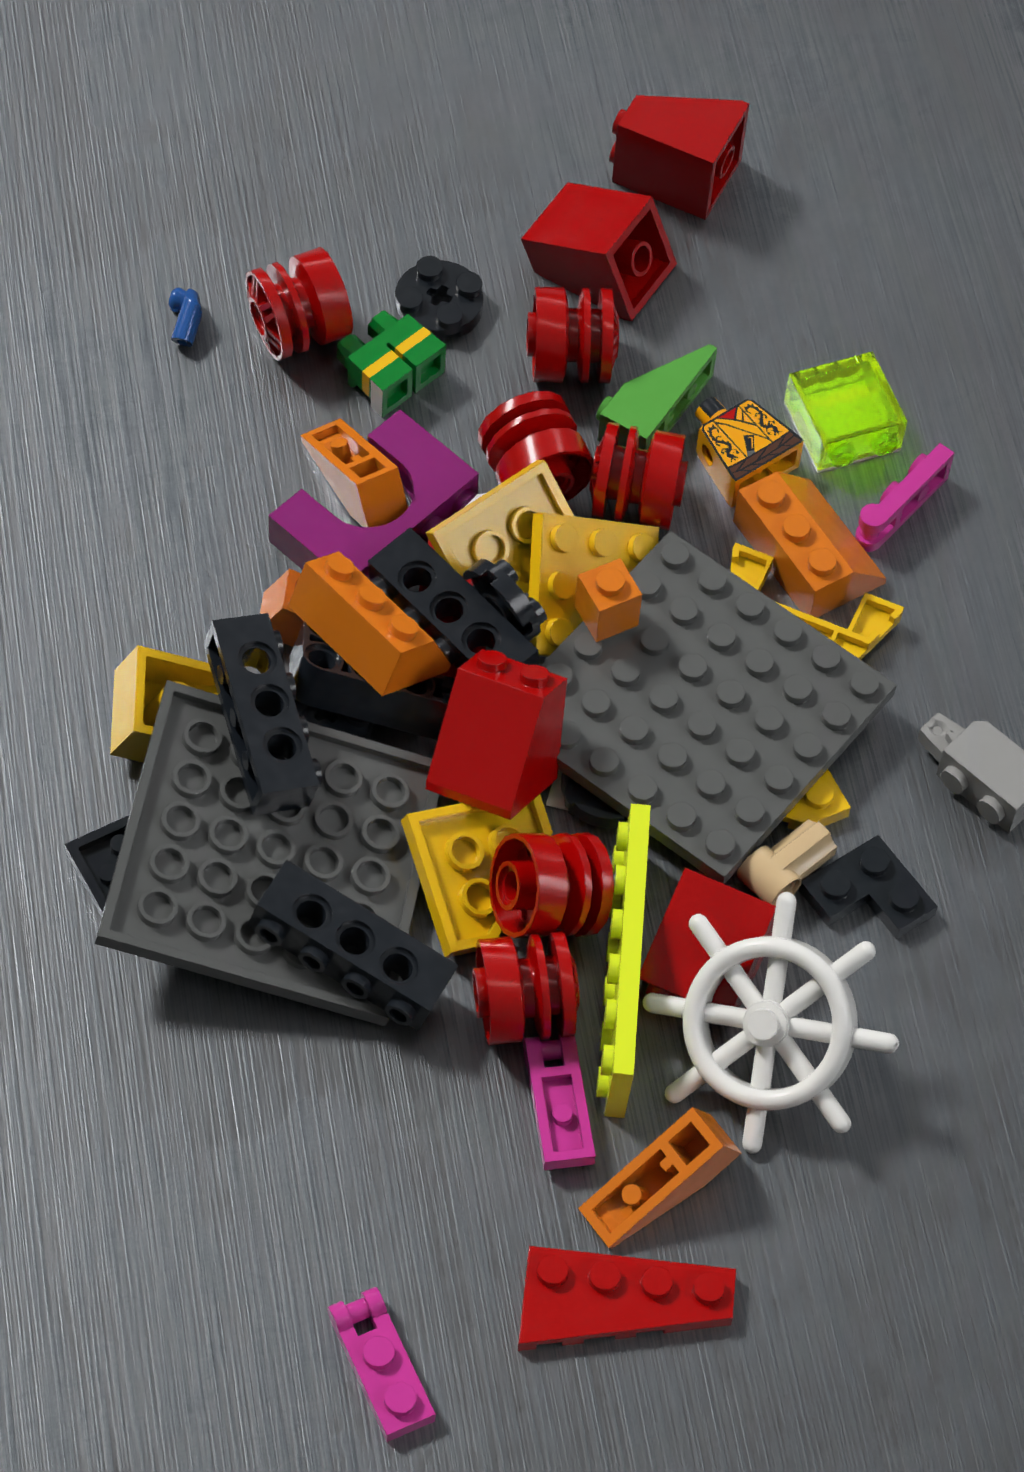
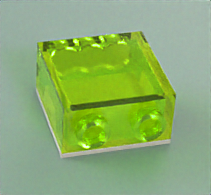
M873 351L789 374L784 405L799 436L804 440L803 444L817 473L901 450L907 419Z

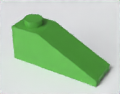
M708 344L624 383L614 397L607 396L602 401L596 414V420L599 421L597 441H601L608 422L619 423L618 445L626 446L630 427L636 426L639 430V448L648 450L655 431L670 432L714 374L717 347Z

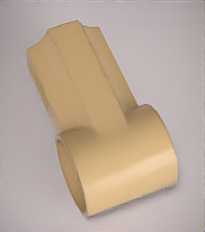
M808 819L772 848L764 845L755 850L739 867L737 878L759 899L776 906L777 898L781 893L790 892L794 895L799 889L802 880L836 854L837 846L831 837V833L819 821L813 822Z

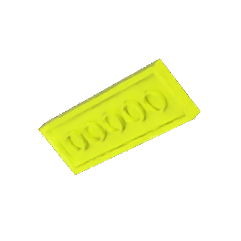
M631 803L628 822H618L616 845H614L613 849L614 893L612 908L608 916L611 918L605 961L608 962V970L604 980L602 1006H605V1014L601 1025L599 1051H602L601 1067L599 1066L596 1088V1097L605 1098L604 1116L625 1117L634 1076L651 805Z

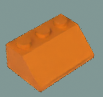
M777 471L738 490L733 522L754 550L774 557L771 573L801 612L818 618L864 595L865 592L868 593L886 583L887 578L810 479Z
M338 551L305 562L288 607L381 696L449 671L451 663L436 642L418 626L414 619L404 613L386 596L382 589L371 582L341 552Z

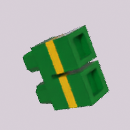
M383 310L374 316L368 324V335L373 338L365 344L355 334H349L337 344V358L348 370V385L353 388L358 386L371 398V408L382 418L412 397V391L416 394L445 373L446 344L409 314L398 320Z

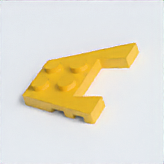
M735 542L732 549L730 571L761 591L772 569L774 557ZM865 592L848 629L778 603L860 660L900 622L904 610L903 606Z

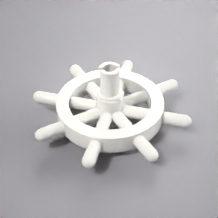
M783 892L777 898L772 936L744 939L726 946L704 915H693L689 920V928L710 956V959L695 976L686 998L649 993L642 1001L644 1009L650 1013L683 1018L684 1040L694 1067L667 1086L665 1089L666 1100L671 1103H679L707 1083L724 1098L747 1107L742 1145L744 1150L750 1154L759 1152L762 1147L767 1111L792 1108L810 1100L815 1103L834 1131L837 1133L848 1132L851 1127L850 1117L829 1088L837 1081L847 1067L854 1048L889 1054L895 1052L899 1046L898 1038L894 1034L858 1028L856 1004L846 978L875 957V946L869 941H863L835 962H832L815 947L793 939L792 932L797 902L795 896L790 892ZM768 957L763 996L740 964L754 958ZM789 961L807 971L813 978L783 1000ZM724 978L747 1009L711 1003L718 986ZM823 995L826 996L831 1011L832 1023L804 1019L803 1017L798 1018L799 1013ZM709 1023L742 1028L743 1030L715 1050L710 1035ZM792 1037L829 1043L828 1050L816 1069H814ZM756 1046L751 1083L735 1075L728 1066ZM776 1050L799 1083L788 1087L770 1088Z

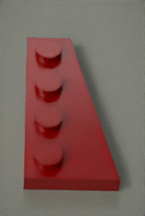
M529 1246L518 1351L536 1349L537 1345L559 1342L562 1343V1346L582 1344L584 1339L614 1336L615 1339L636 1337V1333L662 1330L665 1334L731 1326L736 1269Z

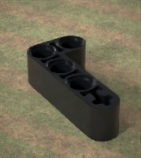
M303 622L289 659V672L292 673L295 680L297 701L315 708L438 740L455 678L438 675L381 696L305 622Z

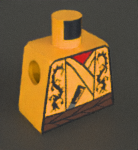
M710 397L697 408L695 416L703 424L698 433L697 456L731 508L736 505L739 489L777 471L788 474L799 467L804 440L754 400L746 399L727 410L715 397Z

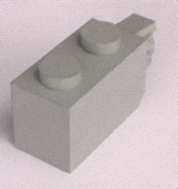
M938 712L922 726L917 739L939 762L936 775L941 778L943 784L951 792L961 794L976 806L985 820L992 824H998L1007 833H1010L1024 819V750L988 721H973L965 729Z

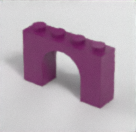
M399 409L368 434L367 441L398 467L404 493L411 503L405 513L396 520L382 526H354L335 517L307 492L300 489L268 515L269 542L301 569H303L305 562L339 551L346 558L350 559L354 566L370 580L369 559L410 527L428 543L427 531L463 509L478 494L479 473Z

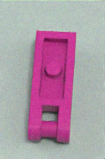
M939 443L928 455L920 454L911 464L907 476L900 483L893 481L885 489L879 504H867L861 509L855 538L866 552H873L879 549L948 479L954 457L953 451Z
M558 1034V1039L540 1041L539 1036L523 1038L524 1059L528 1070L543 1169L553 1170L594 1165L596 1155L575 1035L561 1038V1035ZM560 1059L562 1066L545 1068L544 1061Z
M373 1287L361 1292V1298L345 1305L343 1301H339L328 1306L327 1312L386 1442H389L435 1422L436 1413L389 1317L384 1300L378 1288ZM369 1318L374 1330L358 1336L353 1324Z

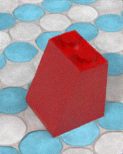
M636 95L627 110L621 109L618 112L613 123L612 133L616 135V141L609 156V162L613 163L612 182L643 195L652 196L655 200L706 220L741 162L750 104L742 100Z
M567 182L521 238L534 273L580 296L582 288H589L591 303L597 306L600 288H612L613 300L618 316L627 321H632L677 265L653 197Z
M481 649L457 670L426 779L425 789L511 820L558 777L559 766L557 757L560 754L567 678L551 673L543 666L528 665L507 658L502 652Z
M684 868L640 970V981L648 984L645 993L686 998L695 976L710 959V956L689 928V920L693 915H704L726 946H729L744 939L772 936L776 906L688 868ZM764 957L754 958L740 964L751 981H753ZM724 978L718 986L711 1003L740 1007L742 1001Z

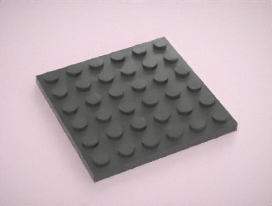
M669 531L630 572L642 593L639 625L595 642L583 621L540 666L547 668L551 673L567 678L560 754L557 757L558 769L627 819L631 803L651 805L649 834L711 879L725 884L747 857L759 847L894 696L897 684L690 543Z
M167 680L94 944L386 1026L390 1018L385 1013V1010L367 999H359L350 995L342 987L341 983L323 972L318 973L308 969L300 962L297 956L281 946H273L264 942L258 937L255 930L248 927L247 924L257 903L285 861L288 860L409 934L420 879L401 820L409 813L437 807L439 794L425 789L432 758L307 721L309 728V741L307 744L311 758H316L321 767V787H318L309 807L253 816L219 696ZM257 709L261 714L273 717L269 711ZM270 752L276 759L287 760L280 753ZM298 918L302 925L308 928H317L310 919ZM341 944L346 952L359 955L358 950L354 946ZM384 970L390 979L398 981L399 975L396 972Z

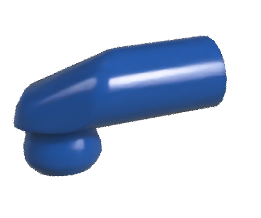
M175 288L170 294L168 305L173 312H179L171 340L179 345L191 347L193 346L202 318L200 298L193 289L189 288L185 291L182 288Z

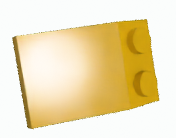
M137 645L114 670L110 755L144 763L167 680L218 695L209 663Z

